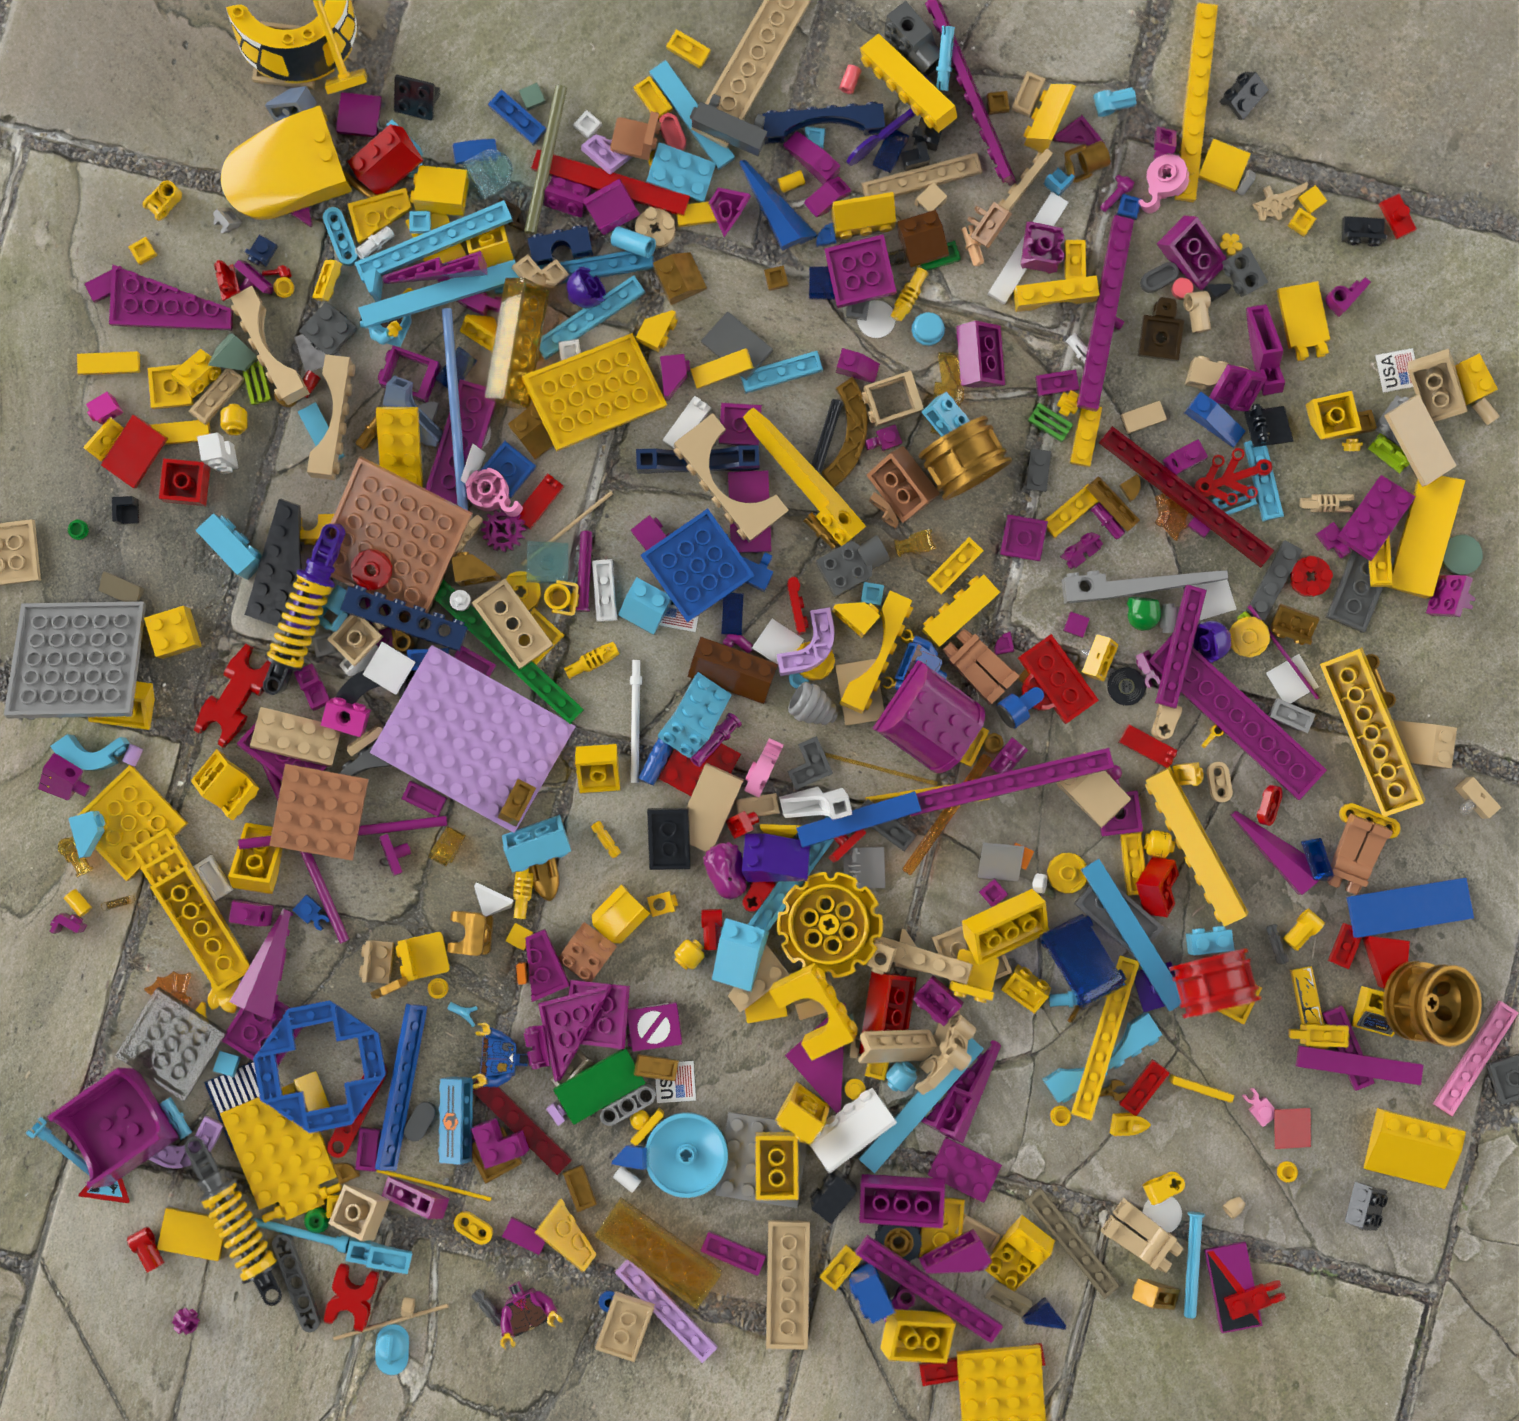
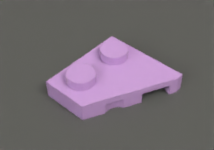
M595 134L582 144L581 151L608 174H612L632 158V156L612 152L610 150L612 140Z

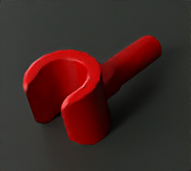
M280 265L274 270L262 271L263 276L279 274L280 278L292 277L290 269L284 265Z

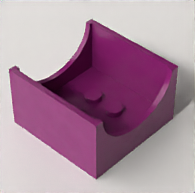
M116 1068L47 1116L50 1122L58 1124L69 1134L81 1151L90 1175L89 1181L86 1182L88 1188L111 1186L179 1138L138 1068Z

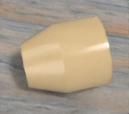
M1236 1197L1226 1202L1222 1208L1230 1218L1235 1219L1242 1213L1246 1204L1240 1197Z

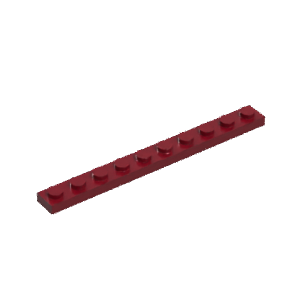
M1113 426L1100 440L1099 444L1260 568L1274 552L1271 547Z

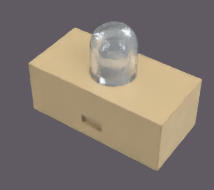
M1466 777L1454 788L1465 800L1459 807V811L1464 815H1468L1474 810L1482 819H1490L1501 809V806L1474 777Z

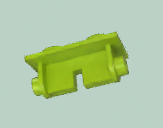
M1381 433L1368 447V450L1399 474L1410 464L1403 450Z

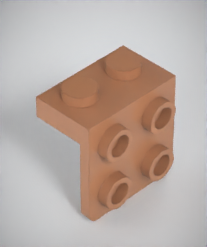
M651 111L648 124L622 117L617 118L610 150L649 160L651 150L655 151L658 138H654L655 134L659 135L661 122H658L659 113Z
M584 922L558 958L561 964L580 978L592 982L617 948V945Z

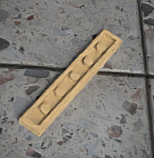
M977 152L863 182L861 187L864 197L894 192V197L926 189L933 182L936 185H941L982 174L983 170Z

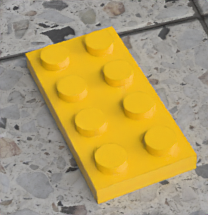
M377 407L376 421L380 466L423 488L418 407Z

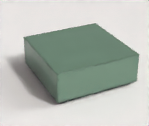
M538 83L519 90L527 111L546 103Z

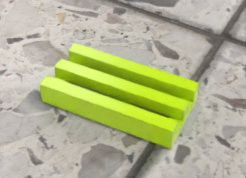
M257 361L246 372L243 371L252 405L272 401L265 369ZM257 367H259L266 397L264 398L262 397L255 369ZM250 369H251V373H252V377H253V381H254V385H255V389H256V393H257L258 399H255V395H254V391H253V387H252V383H251V379H250V375H249V371H248V370H250Z

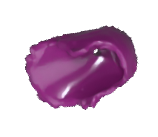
M727 842L726 844L721 843L711 847L703 859L707 874L715 890L718 892V895L726 899L732 900L740 897L746 891L747 884L742 873L743 858L738 845H732L730 842Z

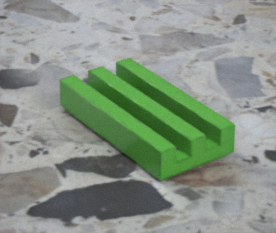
M1040 403L1028 419V422L1061 443L1073 426L1072 423ZM1039 410L1042 411L1043 413H1045L1046 415L1050 416L1051 418H1053V419L1056 420L1057 422L1061 423L1062 425H1064V426L1066 427V429L1063 428L1062 426H1060L1059 424L1055 423L1054 421H1052V420L1049 419L1048 417L1044 416L1043 414H1041V413L1038 412V411H1039ZM1037 416L1038 418L1045 421L1052 427L1056 428L1063 434L1059 435L1052 429L1048 428L1041 422L1034 419V417Z

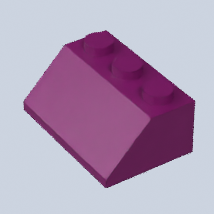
M976 320L956 326L961 386L982 388L1006 385L1001 326Z

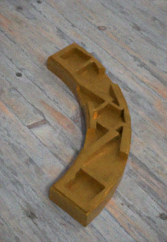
M853 376L836 388L846 411L847 430L845 441L839 454L822 471L823 476L833 489L843 482L857 464L867 435L866 407L860 388Z

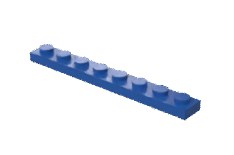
M406 1004L375 1165V1169L379 1171H397L428 1007L425 1005Z

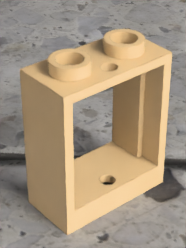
M911 371L865 385L863 388L864 392H861L864 403H868L870 408L868 412L870 422L875 423L876 427L921 413L924 410ZM903 381L912 409L880 419L871 392Z

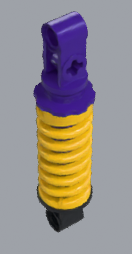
M327 524L322 528L318 541L314 546L312 557L306 561L308 564L306 569L297 570L298 579L297 582H294L293 587L298 589L297 593L291 592L289 594V597L294 601L293 603L287 602L285 605L290 612H283L281 615L286 622L278 623V628L285 631V634L275 633L274 638L281 641V644L271 643L270 651L265 654V658L271 664L263 682V689L269 695L284 692L287 689L293 670H303V658L308 654L306 646L311 645L312 639L310 636L316 633L314 626L319 624L318 616L324 612L321 606L327 604V598L324 595H329L335 586L330 577L331 573L335 571L333 565L338 558L340 547L345 537V529L340 524ZM332 527L335 528L337 532L335 538H332L330 536V530ZM273 680L278 682L279 687L277 690L272 686Z

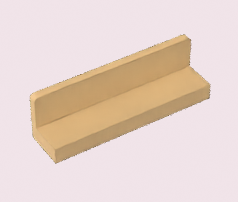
M930 1030L863 1032L860 1035V1039L865 1052L858 1058L859 1063L924 1061L934 1052L937 1045Z

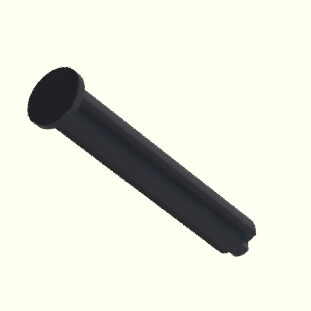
M838 399L831 400L811 464L820 475L843 402Z

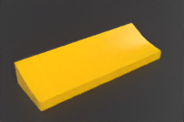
M1440 476L1428 485L1421 486L1417 479L1413 494L1415 499L1410 505L1392 567L1393 586L1387 588L1424 599L1433 597L1466 480Z

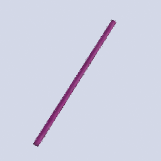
M1249 605L1248 609L1254 617L1262 620L1254 608ZM1269 630L1271 640L1315 699H1319L1318 694Z

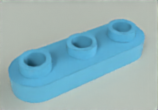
M330 207L323 213V221L339 261L345 266H352L359 259L355 252L354 240L341 210L336 207ZM333 217H338L336 222L331 221ZM344 235V240L340 241L339 237ZM347 254H352L350 259H346Z

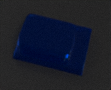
M809 267V299H835L828 267Z

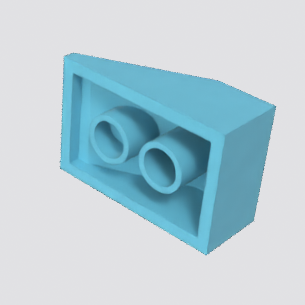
M726 918L719 939L712 980L751 992L770 932Z

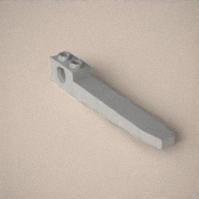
M1227 570L1116 581H1106L1105 573L1099 574V571H1089L1087 575L1079 576V573H1068L1067 577L1061 580L1064 604L1157 592L1185 587V585L1193 586L1228 579ZM1080 582H1086L1089 585L1088 592L1080 589Z

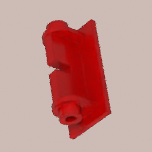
M222 260L216 261L214 268L217 271L218 286L222 301H225L241 291L234 264L228 266Z

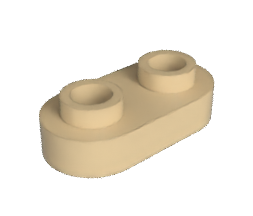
M1223 762L1211 763L1207 768L1211 797L1216 802H1227L1233 794L1229 769ZM1216 768L1220 770L1218 776L1214 774ZM1220 788L1224 792L1222 796H1219L1217 793Z

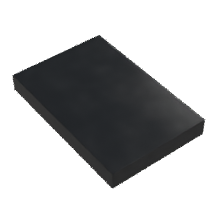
M648 808L649 870L691 869L689 808Z

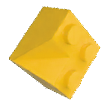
M1352 391L1312 399L1306 404L1310 425L1321 440L1348 437L1362 430Z

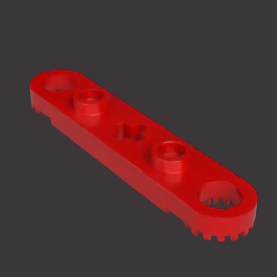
M386 1066V1075L362 1109L363 1113H359L353 1124L335 1129L327 1146L328 1152L332 1157H343L349 1151L387 1077L388 1071ZM334 1142H342L344 1150L339 1153L335 1152L333 1148Z

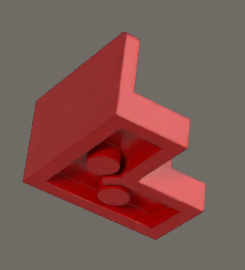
M1152 857L1136 882L1143 909L1149 915L1168 918L1175 906L1171 888L1177 880L1179 873L1176 862L1173 859Z

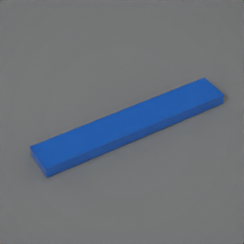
M914 791L852 810V815L834 820L829 817L797 827L796 829L802 848L919 813L921 808Z

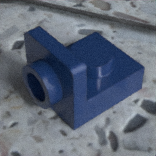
M259 234L250 250L246 248L244 252L251 263L257 266L262 264L266 267L277 250L278 245Z

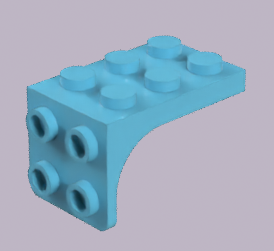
M698 672L674 714L658 733V737L681 754L691 758L711 736L731 694Z

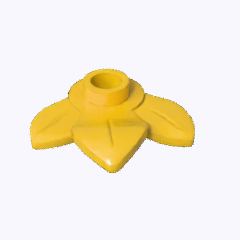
M236 980L217 992L211 984L212 990L207 998L210 1008L214 1010L221 1006L224 1011L235 1013L237 1006L229 1001L241 981Z

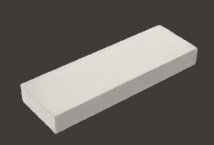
M613 559L592 561L597 622L617 621Z

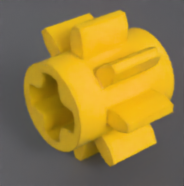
M1072 390L1068 394L1063 392L1056 405L1061 408L1059 413L1066 417L1069 413L1075 415L1078 409L1077 398L1079 394Z

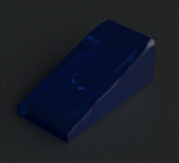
M730 593L723 598L721 634L742 635L744 593Z

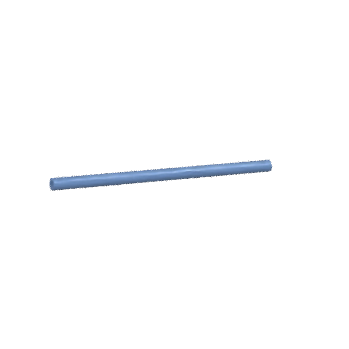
M451 308L442 309L457 505L468 510L466 484L461 481L465 465L453 316Z

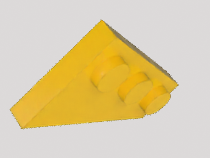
M562 1198L559 1199L534 1233L580 1271L584 1272L597 1254L584 1233L577 1226L574 1217L567 1210Z

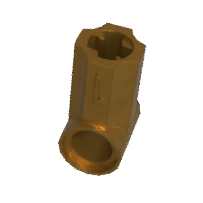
M402 613L400 615V621L403 623H407V615ZM391 629L393 636L392 644L396 650L403 654H407V650H414L415 642L412 639V635ZM403 639H407V646L400 648V642Z

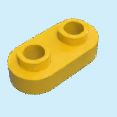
M462 1211L454 1219L455 1229L473 1242L484 1245L491 1240L493 1236L491 1225L471 1212ZM467 1218L469 1224L464 1225L462 1219ZM484 1229L486 1235H480L479 1230Z

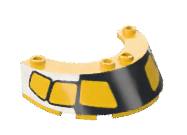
M326 0L324 9L343 62H345L352 51V45L357 36V21L352 1ZM244 5L226 7L238 47L243 57L262 75L270 79L285 80V83H306L321 79L335 71L334 68L337 66L318 16L300 28L279 30L260 23Z

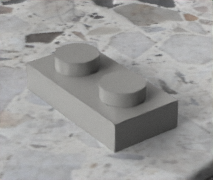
M1277 698L1269 717L1307 734L1316 714Z

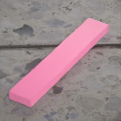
M1502 1001L1497 1002L1433 1102V1105L1450 1116L1454 1115L1518 1015L1517 1011Z

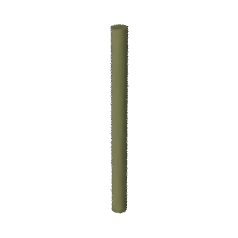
M556 85L524 230L525 233L530 235L537 233L567 93V87L563 85Z

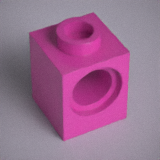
M109 392L103 393L86 404L89 409L87 411L89 417L93 422L97 421L101 425L109 417L114 419L124 413L115 397Z

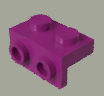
M553 175L545 189L544 206L581 218L584 209L583 199L590 195L591 188Z
M933 975L916 992L913 998L919 1008L925 1009L932 1019L942 1026H945L949 1019L964 1004L963 1001Z

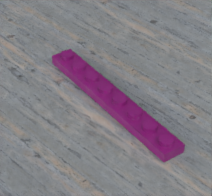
M866 1235L856 1249L855 1253L857 1256L989 1343H992L1002 1330V1323L869 1235Z

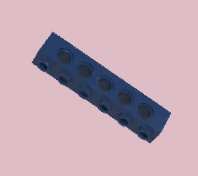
M355 585L352 588L348 586L340 608L342 612L459 652L461 651L468 631V627L464 626L465 622L453 619L451 622L446 620L445 615L434 612L431 615L425 613V608L416 605L410 608L405 606L406 602L394 598V601L386 599L384 594L374 592V595L367 593V589ZM363 599L371 600V606L368 609L361 608L360 603ZM385 605L390 606L391 613L387 616H382L380 609ZM404 612L411 614V619L407 623L400 621V615ZM421 620H430V627L425 630L421 629L419 626ZM442 626H449L451 631L449 635L441 636L439 629Z

